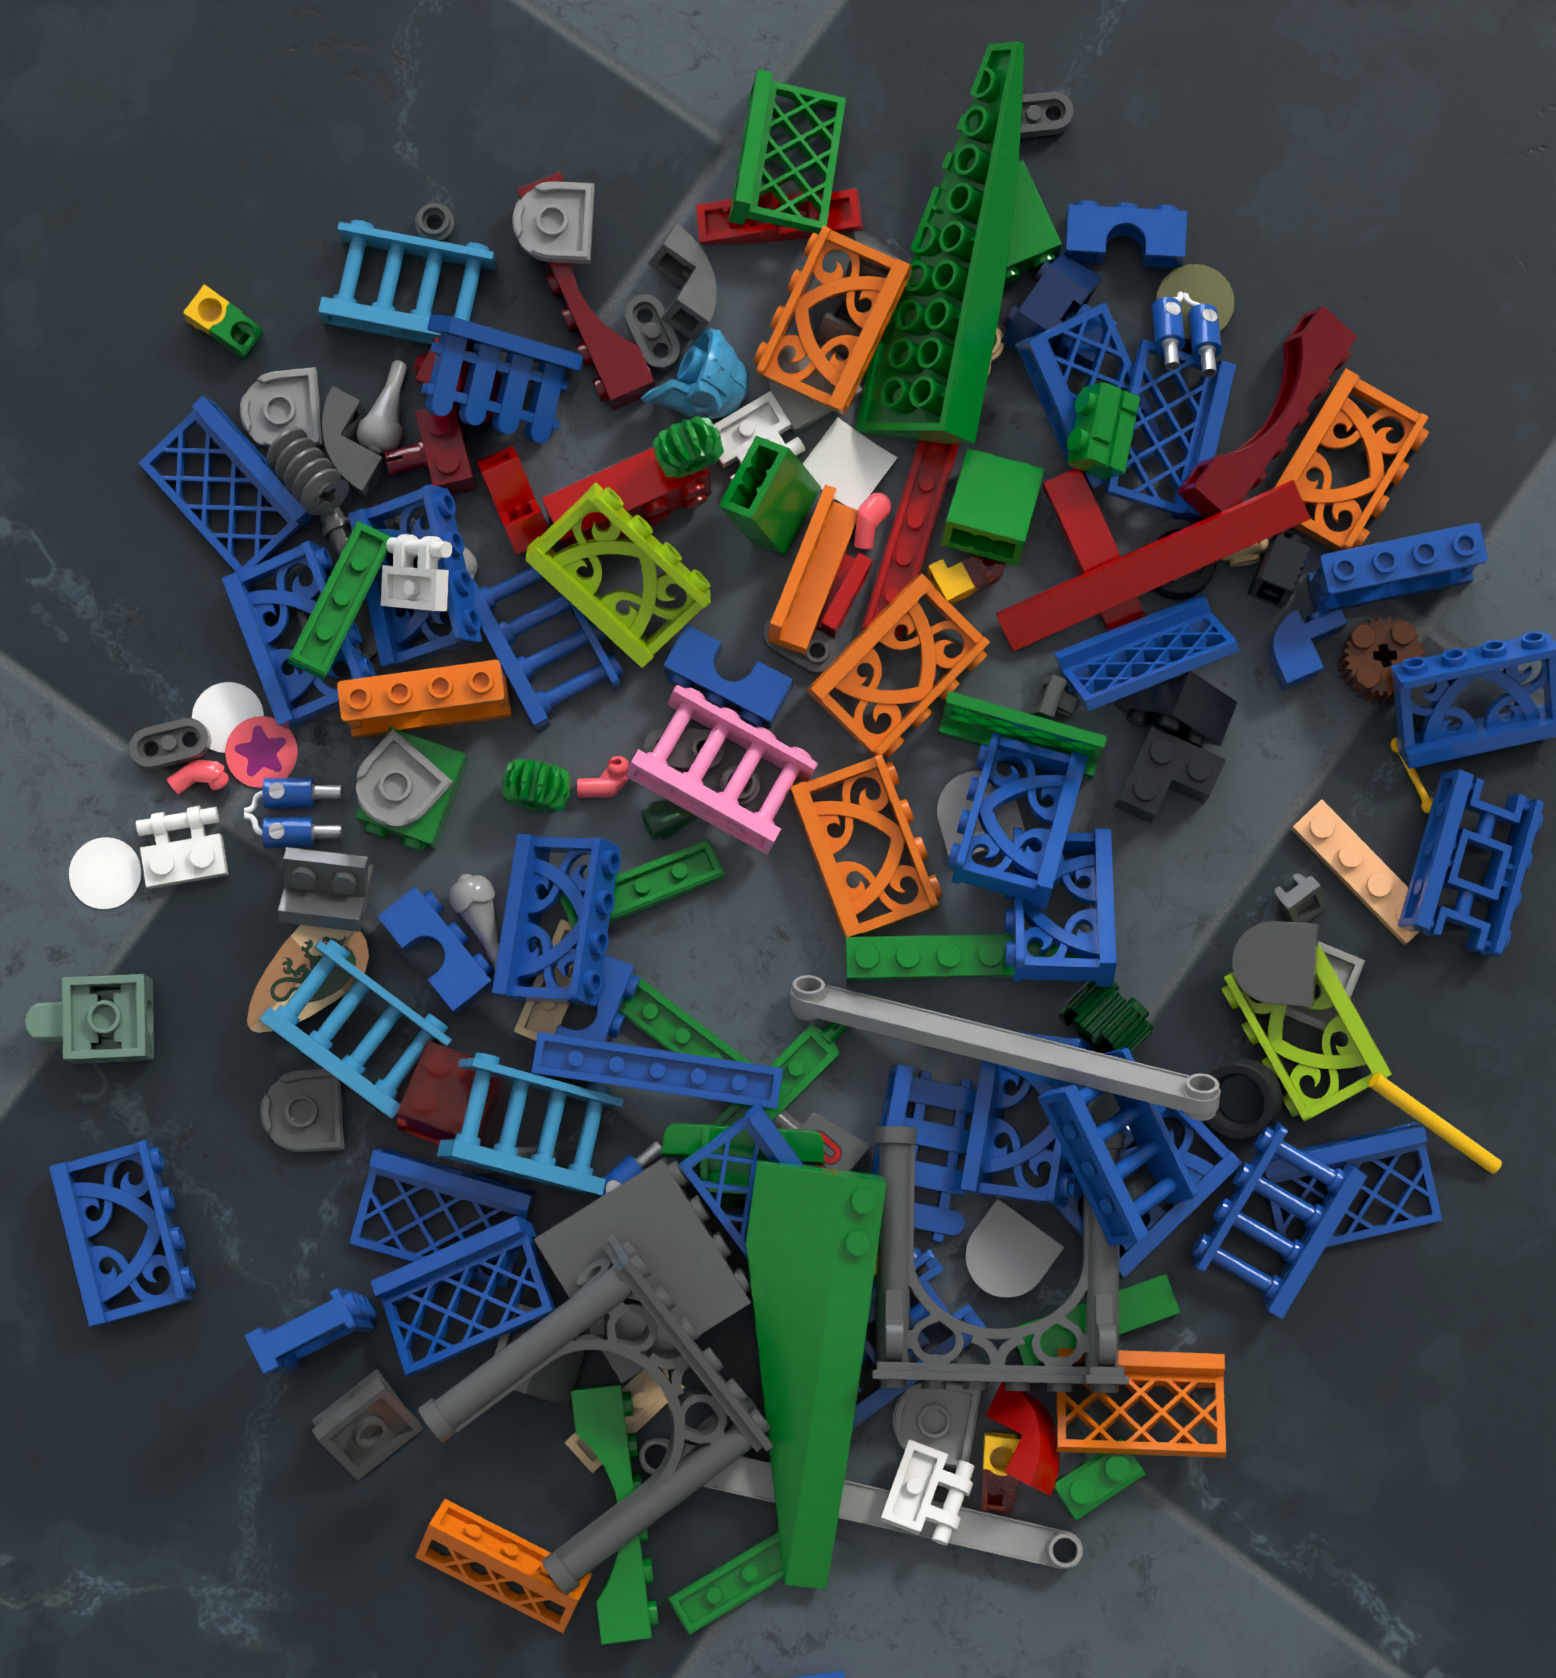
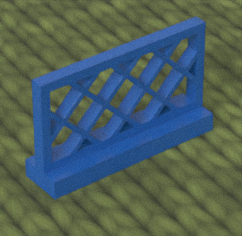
M1101 303L1046 331L1015 344L1069 470L1074 469V467L1068 465L1070 450L1067 448V440L1075 428L1077 412L1075 411L1074 401H1076L1078 396L1071 393L1067 386L1071 369L1088 376L1085 387L1094 385L1095 381L1099 380L1128 392L1134 368L1106 303ZM1097 315L1104 328L1100 343L1083 337L1087 321ZM1077 326L1075 333L1068 331L1069 329ZM1058 334L1073 339L1066 360L1054 355L1048 339ZM1108 342H1110L1112 348L1107 347ZM1080 343L1097 349L1091 370L1073 363ZM1105 353L1116 357L1120 368L1116 380L1098 373ZM1059 365L1064 366L1062 372L1060 370ZM1124 378L1126 379L1128 385L1123 383ZM1144 391L1139 393V408L1146 418L1153 414ZM1155 417L1147 421L1158 442L1164 440ZM1166 444L1161 446L1163 451L1168 449ZM1131 447V448L1133 449L1135 455H1138V454H1140L1141 452H1143V451H1140V450H1138V449H1135V448ZM1152 451L1138 460L1141 463L1155 456V453ZM1131 464L1126 466V470L1132 467ZM1082 471L1090 489L1105 483L1107 480L1088 474L1087 471Z
M1142 340L1139 342L1128 392L1138 396L1139 393L1149 389L1160 410L1145 418L1138 406L1137 423H1135L1134 429L1140 426L1151 447L1135 455L1130 446L1127 466L1131 464L1142 485L1134 490L1117 486L1119 476L1107 479L1104 493L1173 514L1172 518L1176 520L1192 521L1201 515L1177 494V491L1197 463L1213 458L1216 455L1236 364L1223 360L1216 363V375L1205 377L1202 374L1200 387L1190 392L1179 371L1187 366L1202 370L1201 360L1193 355L1178 351L1179 363H1181L1179 368L1173 371L1168 370L1169 372L1154 380L1146 367L1148 353L1161 357L1165 364L1164 353L1156 349L1155 343ZM1172 376L1182 397L1167 404L1156 384ZM1142 378L1146 383L1143 387H1141ZM1198 393L1197 400L1195 401L1193 395ZM1185 400L1193 417L1191 424L1181 429L1170 408ZM1162 413L1174 434L1158 442L1147 421ZM1189 430L1188 438H1186L1184 433ZM1176 438L1184 451L1182 462L1172 467L1161 446ZM1154 451L1165 472L1149 480L1138 459ZM1180 468V473L1178 477L1175 471ZM1165 476H1168L1175 488L1172 503L1160 499L1152 485ZM1145 489L1148 495L1139 492Z
M202 396L191 406L194 410L149 452L139 464L235 572L240 573L264 562L302 525L307 527L317 515L307 513L301 503L295 499L293 493L286 488L284 483L276 476V473L268 466L267 459L214 401ZM196 423L206 432L205 449L186 448V433ZM213 440L221 449H213ZM178 442V448H171ZM164 454H177L176 476H162L153 464ZM185 454L205 455L204 477L184 476ZM212 455H227L232 460L231 477H211ZM239 469L247 478H239ZM169 482H176V490ZM184 482H203L202 505L186 503L183 499ZM211 483H231L229 506L210 505ZM238 483L253 484L258 489L257 506H237ZM265 498L273 507H264ZM194 510H202V519ZM210 511H229L228 534L212 532L209 528ZM237 511L257 512L255 534H236ZM264 512L279 513L288 523L277 535H263ZM220 539H228L227 547ZM235 539L255 540L254 556L244 566L235 557ZM263 540H270V541L262 548Z
M1201 594L1057 651L1054 655L1061 677L1068 680L1065 686L1066 690L1069 693L1074 692L1086 709L1091 711L1237 653L1240 649L1237 640L1212 614L1208 600Z
M759 1103L745 1112L746 1115L679 1164L685 1175L746 1257L745 1233L749 1221L748 1214L753 1191L756 1161L762 1160L804 1166ZM744 1129L747 1130L754 1140L752 1158L728 1154L731 1138ZM724 1144L723 1154L714 1152ZM759 1148L768 1160L757 1159ZM705 1157L722 1160L718 1182L700 1180L692 1167ZM727 1161L751 1164L747 1187L724 1183ZM706 1187L717 1189L716 1199H714ZM723 1190L746 1193L743 1215L729 1214L723 1211L720 1207ZM731 1221L741 1222L740 1233Z
M1413 1122L1298 1149L1333 1170L1343 1168L1346 1162L1359 1168L1362 1163L1370 1161L1383 1168L1382 1173L1371 1190L1364 1185L1361 1186L1360 1189L1367 1192L1368 1195L1356 1214L1347 1210L1346 1214L1353 1219L1344 1233L1332 1235L1326 1247L1442 1221L1425 1144L1428 1141L1424 1125ZM1417 1151L1420 1166L1411 1180L1393 1170L1401 1154ZM1276 1155L1272 1157L1262 1174L1264 1178L1274 1184L1291 1179L1304 1187L1298 1196L1302 1200H1305L1310 1191L1323 1200L1326 1197L1313 1188L1317 1179L1311 1176L1307 1183L1303 1182L1298 1178L1309 1175ZM1391 1157L1387 1165L1378 1160ZM1389 1173L1408 1184L1395 1205L1377 1194ZM1421 1177L1423 1178L1425 1189L1417 1185ZM1414 1188L1427 1196L1430 1213L1413 1217L1401 1209ZM1374 1197L1392 1208L1385 1222L1375 1226L1362 1219ZM1268 1199L1275 1232L1287 1238L1285 1230L1294 1216L1305 1222L1304 1219L1288 1211L1283 1220L1280 1210L1281 1206ZM1398 1213L1406 1217V1219L1394 1221ZM1359 1222L1367 1227L1354 1230Z
M379 1146L373 1150L371 1155L370 1170L349 1243L415 1262L428 1256L424 1254L430 1250H433L434 1253L439 1251V1245L457 1235L460 1241L466 1239L464 1231L482 1221L487 1229L493 1227L489 1217L500 1211L518 1215V1217L527 1221L536 1191L479 1174L473 1175L472 1172ZM378 1175L393 1179L402 1195L382 1205L374 1191ZM403 1182L414 1185L416 1187L407 1191ZM422 1188L432 1190L441 1205L424 1216H421L410 1196ZM442 1194H446L456 1198L450 1200L449 1202H446ZM372 1199L377 1209L368 1213ZM405 1199L416 1220L396 1230L385 1209ZM463 1199L473 1203L480 1218L461 1228L449 1206ZM481 1205L494 1208V1210L486 1214ZM444 1210L455 1231L436 1242L424 1220ZM379 1213L391 1234L379 1241L362 1237L365 1221ZM418 1224L430 1245L419 1252L407 1250L399 1234ZM393 1238L397 1246L386 1244L385 1242ZM518 1251L511 1253L504 1270L512 1273ZM482 1266L474 1270L471 1279L488 1283L492 1274L485 1272ZM502 1274L497 1286L507 1289L511 1278Z
M515 1216L370 1281L375 1297L382 1300L406 1376L416 1375L545 1318L556 1309L533 1242L536 1234L531 1222ZM523 1248L527 1263L519 1277L504 1270L511 1253ZM498 1259L496 1266L490 1264ZM482 1266L493 1270L484 1293L468 1286L474 1270ZM502 1274L518 1281L508 1304L492 1297ZM531 1274L535 1283L529 1281ZM461 1276V1279H460L459 1282L453 1280V1279H455V1278ZM446 1282L457 1286L447 1309L431 1302L438 1286ZM526 1285L537 1289L542 1303L541 1307L530 1312H524L517 1308ZM465 1290L481 1297L472 1320L456 1314ZM425 1292L423 1298L417 1296V1295H419V1294ZM410 1298L420 1302L411 1325L400 1320L396 1307L397 1304ZM489 1302L506 1308L500 1324L491 1329L480 1324ZM429 1307L445 1314L435 1336L419 1329ZM514 1312L521 1315L512 1319ZM453 1318L469 1324L463 1341L455 1345L444 1341ZM403 1328L408 1329L407 1335H405ZM478 1329L484 1331L478 1335H475ZM419 1334L433 1342L426 1358L414 1362L410 1349L416 1335ZM441 1345L447 1347L446 1349L439 1351Z

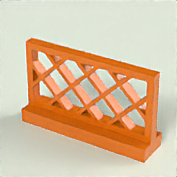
M1058 1348L1056 1357H1068L1075 1349ZM1119 1350V1367H1124V1376H1129V1385L1124 1386L1134 1394L1121 1407L1105 1393H1092L1080 1405H1077L1066 1395V1392H1056L1057 1452L1225 1458L1223 1376L1225 1372V1354ZM1083 1353L1078 1361L1072 1364L1073 1367H1085V1353ZM1083 1384L1089 1390V1384ZM1154 1386H1165L1175 1395L1163 1408L1147 1395ZM1195 1388H1214V1401L1205 1410L1188 1396ZM1097 1399L1113 1412L1100 1426L1084 1412ZM1139 1400L1155 1414L1142 1427L1126 1413ZM1180 1402L1184 1403L1197 1415L1184 1429L1168 1415ZM1066 1407L1072 1411V1412L1069 1413L1067 1416H1066ZM1213 1411H1215V1420L1210 1416ZM1077 1417L1093 1431L1084 1440L1066 1439V1427ZM1118 1419L1123 1421L1134 1432L1127 1441H1115L1106 1432ZM1160 1420L1177 1434L1168 1443L1157 1442L1147 1433ZM1203 1421L1216 1433V1444H1199L1189 1433Z

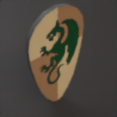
M300 925L283 943L255 987L247 1015V1025L249 1028L258 1033L273 1031L258 1019L268 1006L275 1011L280 1005L285 1007L323 957V954L313 948L317 941H322L327 945L330 939H332L350 953L346 960L365 973L369 953L366 939L361 931ZM336 966L298 1015L300 1021L314 1015L348 992L356 979L339 966Z

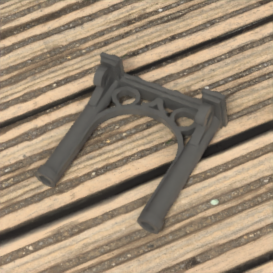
M904 1126L875 1127V1144L879 1145V1175L887 1183L877 1250L875 1370L870 1371V1379H879V1388H906V1380H921V1389H946V1381H963V1390H988V1382H1005V1391H1030V1383H1047V1392H1072V1384H1089V1393H1118V1385H1129V1376H1124V1367H1119V1245L1110 1247L1084 1192L1082 1269L1078 1282L1067 1300L1045 1318L1021 1327L993 1329L968 1324L954 1318L937 1306L923 1289L914 1265V1191L917 1128ZM1118 1132L1105 1142L1114 1164L1120 1161V1150H1124V1132ZM910 1289L919 1303L930 1314L916 1323L911 1331L909 1330ZM1086 1292L1084 1335L1079 1326L1065 1317L1076 1307ZM939 1321L952 1331L955 1339L954 1347L944 1355L927 1354L919 1346V1334L925 1327ZM1055 1324L1067 1329L1075 1337V1350L1068 1357H1049L1040 1347L1041 1336ZM962 1333L972 1336L970 1344L978 1345L984 1350L988 1357L989 1365L950 1364V1361L957 1358L963 1349L964 1339ZM1033 1334L1030 1341L1032 1353L1044 1366L1005 1365L1009 1352L1016 1346L1025 1344L1023 1337ZM987 1339L1009 1340L1003 1342L997 1350L994 1344ZM909 1349L923 1363L909 1362ZM1083 1353H1085V1367H1073L1072 1364L1078 1361Z
M614 1233L607 1237L609 1243L603 1247L608 1257L593 1262L579 1275L576 1282L580 1288L578 1292L437 1400L431 1398L418 1408L425 1423L435 1436L444 1443L544 1366L565 1354L582 1350H602L624 1356L640 1365L656 1380L664 1392L670 1411L671 1435L667 1452L657 1470L648 1480L542 1560L546 1571L565 1595H568L580 1585L579 1580L749 1450L754 1448L757 1452L764 1447L768 1451L773 1447L765 1434L771 1427L761 1415V1411L747 1393L743 1392L734 1378L727 1382L719 1373L724 1368L720 1360L710 1347L704 1351L700 1349L695 1342L700 1335L686 1316L680 1320L676 1318L671 1311L676 1304L664 1287L660 1285L654 1289L646 1279L652 1273L644 1263L642 1256L629 1240L622 1244ZM635 1294L639 1301L628 1297ZM628 1312L639 1314L646 1323L642 1336L631 1341L617 1338L615 1331L617 1319ZM604 1316V1335L581 1334ZM658 1325L677 1350L663 1354L655 1352L651 1348L657 1337ZM689 1366L708 1390L693 1388L686 1392L683 1391L682 1377ZM662 1369H664V1370L669 1369V1370H668V1378H667V1376L665 1375V1373L663 1372ZM697 1402L709 1404L715 1413L706 1418L698 1429L685 1425V1414L691 1405ZM685 1439L698 1443L680 1460Z

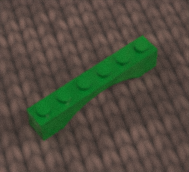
M1012 934L846 937V983H889L922 979L970 977L1013 978V967L1005 966L1006 942H1012ZM1033 941L1027 946L1029 954L1033 957H1052L1059 949L1058 946L1052 943L1051 948L1047 952L1039 954L1042 944ZM1068 951L1065 958H1084Z
M621 1382L571 1389L576 1434L591 1447L605 1467L615 1490L618 1503L642 1485L641 1475H632L630 1459L638 1458L636 1434H627L625 1417L633 1416L630 1391L622 1392ZM647 1529L617 1551L609 1577L597 1596L596 1603L602 1645L652 1638L651 1627L659 1626L656 1600L647 1601L646 1585L654 1584L651 1558L642 1559L641 1542H649Z

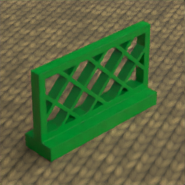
M757 69L749 95L728 222L744 225L746 218L819 234L822 227L827 225L846 98L772 81L773 72ZM776 95L790 98L798 108L784 115L775 103ZM817 106L835 109L834 118L822 123L812 109ZM804 115L813 126V129L800 135L790 121ZM782 126L792 140L779 147L769 133ZM818 135L829 146V150L819 156L807 144V141ZM796 147L809 160L797 168L794 167L785 155V153ZM777 159L787 173L773 180L765 170L764 165ZM815 168L824 179V183L812 189L801 175ZM791 180L803 192L801 196L792 201L779 188ZM771 192L782 206L775 210L757 207L758 200L763 195ZM810 201L819 213L818 221L802 217L796 207Z
M948 691L938 731L939 735L981 746V744L990 745L993 732L1001 733V737L1068 755H1071L1072 751L1086 754L1088 758L1083 776L1093 778L1097 762L1107 739V736L951 691Z

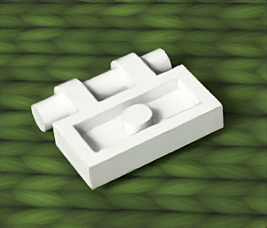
M771 391L714 424L722 439L724 453L718 460L723 468L735 461H738L741 465L756 435L790 448L796 456L806 450L799 437L786 444L782 440L780 434L791 429V423ZM735 474L730 477L731 481L733 480Z
M402 534L397 538H389L386 548L389 553L393 554V566L382 565L381 606L447 611L449 570L438 569V560L451 556V543L442 541L436 536H425L422 539H418L414 535ZM418 556L417 567H413L414 558Z
M200 806L187 808V812L165 815L164 812L151 814L149 819L136 821L138 836L154 834L156 845L140 847L145 884L148 889L228 875L223 836L221 834L206 836L205 825L219 822L217 807L201 809ZM190 827L191 839L170 842L169 831Z
M909 1440L880 1521L920 1535L923 1524L927 1520L936 1525L932 1541L947 1546L952 1531H957L961 1520L958 1513L964 1496L970 1495L973 1482L970 1479L975 1466L965 1461H959L955 1474L945 1471L943 1468L948 1456L947 1453ZM937 1485L949 1490L942 1509L931 1505Z

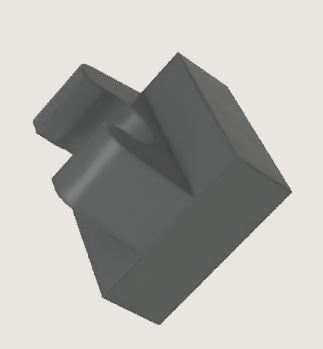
M1052 674L1041 680L1029 714L1045 719L1054 718L1055 714L1068 717L1069 714H1075L1079 699L1064 692L1068 680Z
M1296 873L1292 876L1296 887L1289 892H1285L1278 886L1274 891L1288 922L1307 923L1328 908V904L1321 885L1312 876L1305 878L1301 874Z

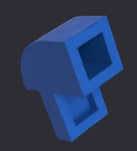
M1328 608L1318 610L1306 617L1307 623L1305 624L1297 609L1282 620L1271 638L1268 653L1272 671L1281 691L1312 679L1321 673L1324 666L1313 643L1342 632L1347 625L1342 609L1331 613Z

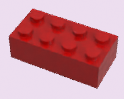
M652 447L543 497L542 500L552 526L596 482L603 489L609 487L616 492L624 503L622 507L632 517L639 515L650 526H656L671 517L670 513L679 508L685 507L686 510H690L707 501L706 496L712 494L710 473L706 467L705 470H700L693 476L689 474L682 478L666 477L664 471L658 465L654 455L655 450ZM592 512L583 518L581 528L587 540L594 539L592 535L594 521L601 530H606L610 527L611 523L603 513ZM572 528L558 540L562 549L578 543ZM620 531L618 538H628L622 531Z

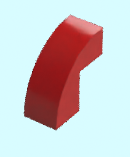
M511 446L476 462L517 555L527 551V547L549 528L535 499L520 459L514 447Z
M1001 1382L985 1416L1022 1435L1004 1473L1050 1496L1055 1486L1060 1463V1452H1057V1430L1055 1424L1043 1404L1027 1391H1005V1382Z

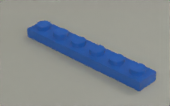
M538 1032L532 1073L751 1106L759 1103L761 1107L777 1109L783 1068Z

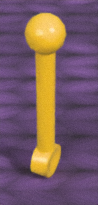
M1395 737L1392 739L1390 747L1393 752L1398 753ZM1400 756L1422 800V810L1430 814L1434 799L1429 798L1415 768L1409 769Z

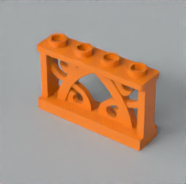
M823 226L819 235L816 233L811 235L804 251V255L808 256V259L802 271L796 269L787 288V291L791 293L785 307L779 305L770 324V327L775 330L768 343L762 342L753 363L758 365L756 373L759 377L776 383L845 416L912 274L911 265L897 258L894 259ZM833 251L845 252L852 263L851 276L843 278V269L838 261H836L837 268L834 272H825L823 270V261L826 255ZM860 258L888 270L887 278L859 276ZM814 277H816L822 285L807 292ZM856 292H861L859 301L869 299L872 302L869 311L861 313L856 310ZM847 293V310L854 323L862 328L860 336L841 335L829 340L820 349L812 332L809 310L829 298ZM794 319L796 320L799 336L787 335ZM842 345L848 349L849 355L844 361L836 359V352L832 355L830 361L826 359L827 354L837 346ZM793 347L796 350V356L789 362L798 363L807 355L811 362L802 371L789 374L780 368L778 357L784 348ZM817 369L835 389L831 396L802 381L807 379Z
M1347 368L1344 370L1274 487L1276 488L1294 480L1304 504L1316 505L1314 520L1310 519L1293 528L1335 552L1363 545L1370 531L1363 528L1370 515L1378 519L1390 499L1384 495L1389 483L1399 484L1409 467V464L1403 461L1408 451L1412 449L1418 452L1429 433L1428 430L1423 428L1429 418L1428 416L1418 413L1359 379V375ZM1351 393L1372 405L1378 411L1367 419L1359 407L1348 397ZM1393 418L1401 423L1404 435L1398 443L1392 444L1387 441L1386 434L1393 431L1394 428L1385 427L1375 434L1372 426L1381 419ZM1336 425H1343L1347 433L1353 426L1355 432L1345 439H1338L1334 435L1333 428ZM1360 439L1368 461L1369 478L1351 486L1330 489L1332 482L1331 470L1324 457L1316 452L1318 446L1320 445L1328 449H1344ZM1382 454L1387 456L1396 455L1384 475ZM1317 469L1322 473L1323 483L1321 489H1315L1318 480L1311 482L1307 479L1306 473L1309 470ZM1374 492L1362 513L1359 504L1355 500ZM1325 505H1333L1331 510L1332 517L1337 523L1339 522L1338 514L1344 511L1348 512L1352 517L1350 527L1342 532L1330 530L1323 518Z
M920 574L913 578L805 692L815 702H818L873 758L882 754L888 758L905 741L900 735L910 725L916 729L930 716L932 711L928 706L938 696L944 700L947 698L948 691L953 692L960 683L955 678L965 668L971 672L984 660L987 654L983 649L990 641L985 636L983 637L933 587V584L923 574ZM923 596L947 621L930 627L918 600ZM898 625H904L907 628L906 635L911 634L915 630L917 636L902 642L895 638L894 631ZM941 630L956 631L963 640L961 653L955 658L946 657L944 648L947 644H953V642L940 640L934 644L933 635ZM878 642L894 650H906L919 644L920 674L917 687L904 690L876 689L882 676L881 661L877 652L873 649ZM863 663L869 664L873 669L868 687L862 686L868 676L860 677L857 674L858 666ZM936 665L948 669L934 683ZM833 688L859 700L854 710L853 718L828 694ZM917 701L901 718L900 709L896 704ZM868 702L876 704L872 710V718L875 723H877V718L881 713H886L891 719L889 727L881 734L870 733L864 727L863 712Z
M499 660L358 678L337 683L341 719L343 722H347L351 728L353 739L387 735L389 727L403 732L513 718L508 678L504 676Z
M882 755L874 756V758L790 787L791 797L845 940L846 937H862L921 914L934 911L939 906L937 899L943 897L936 875L928 876L923 864L924 860L929 859L923 840L920 836L914 838L909 827V823L914 822V818L907 799L899 801L894 786L899 785L900 781L893 762L885 764ZM866 777L878 783L880 797L877 800L868 799L866 797L867 788H865L860 793L859 805L851 803L850 791L858 779ZM843 784V802H813L811 795ZM887 804L890 806L896 823L879 813ZM838 817H845V831L843 835L839 838L831 837L827 832L828 826L830 824H837L840 827ZM853 819L876 828L891 839L887 857L876 878L865 866L851 861L836 863L833 856L840 852L851 839ZM904 846L912 866H898ZM857 872L870 885L865 890V886L860 880L858 887L851 888L847 885V876L850 873ZM905 877H910L918 887V895L915 900L905 905L891 900L884 891L888 884L895 892L907 893L900 887V881ZM878 897L892 911L860 924L856 917Z

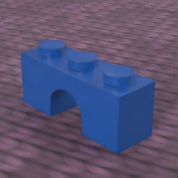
M1090 200L1078 201L1075 205L1068 204L1065 219L1064 253L1079 263L1103 265L1107 242L1116 236H1129L1135 239L1142 249V267L1171 269L1182 267L1186 251L1187 211H1179L1177 207L1172 205H1158L1154 209L1138 208V205L1133 203H1118L1115 207L1099 206L1097 202Z
M686 624L663 665L665 674L669 676L667 681L675 687L679 685L683 688H693L705 694L706 701L719 708L728 706L740 713L739 716L742 721L755 728L761 727L763 724L771 729L793 688V679L757 661L753 670L745 679L736 682L724 680L715 670V664L723 651L722 642Z
M415 886L377 917L406 953L419 943L425 941H434L443 946L445 952L443 966L428 981L451 1010L458 1015L493 987V982L488 976L495 971L480 953L474 957L471 956L463 946L469 939L455 921L447 926L438 913L444 910V908L430 890L422 895Z
M604 954L601 973L603 984L598 994V1012L595 1021L583 1030H571L558 1025L555 1034L609 1042L610 1037L617 1039L626 1017L620 1014V1009L625 999L633 1000L641 978L635 976L637 968Z

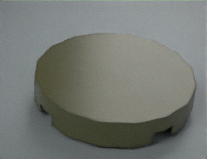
M1188 264L1174 269L1162 280L1155 301L1163 297H1177L1178 292L1188 293L1192 301L1200 304H1210L1217 308L1220 333L1227 328L1234 312V294L1229 282L1219 271L1206 265ZM1182 299L1180 303L1185 343H1191L1188 313L1192 307Z

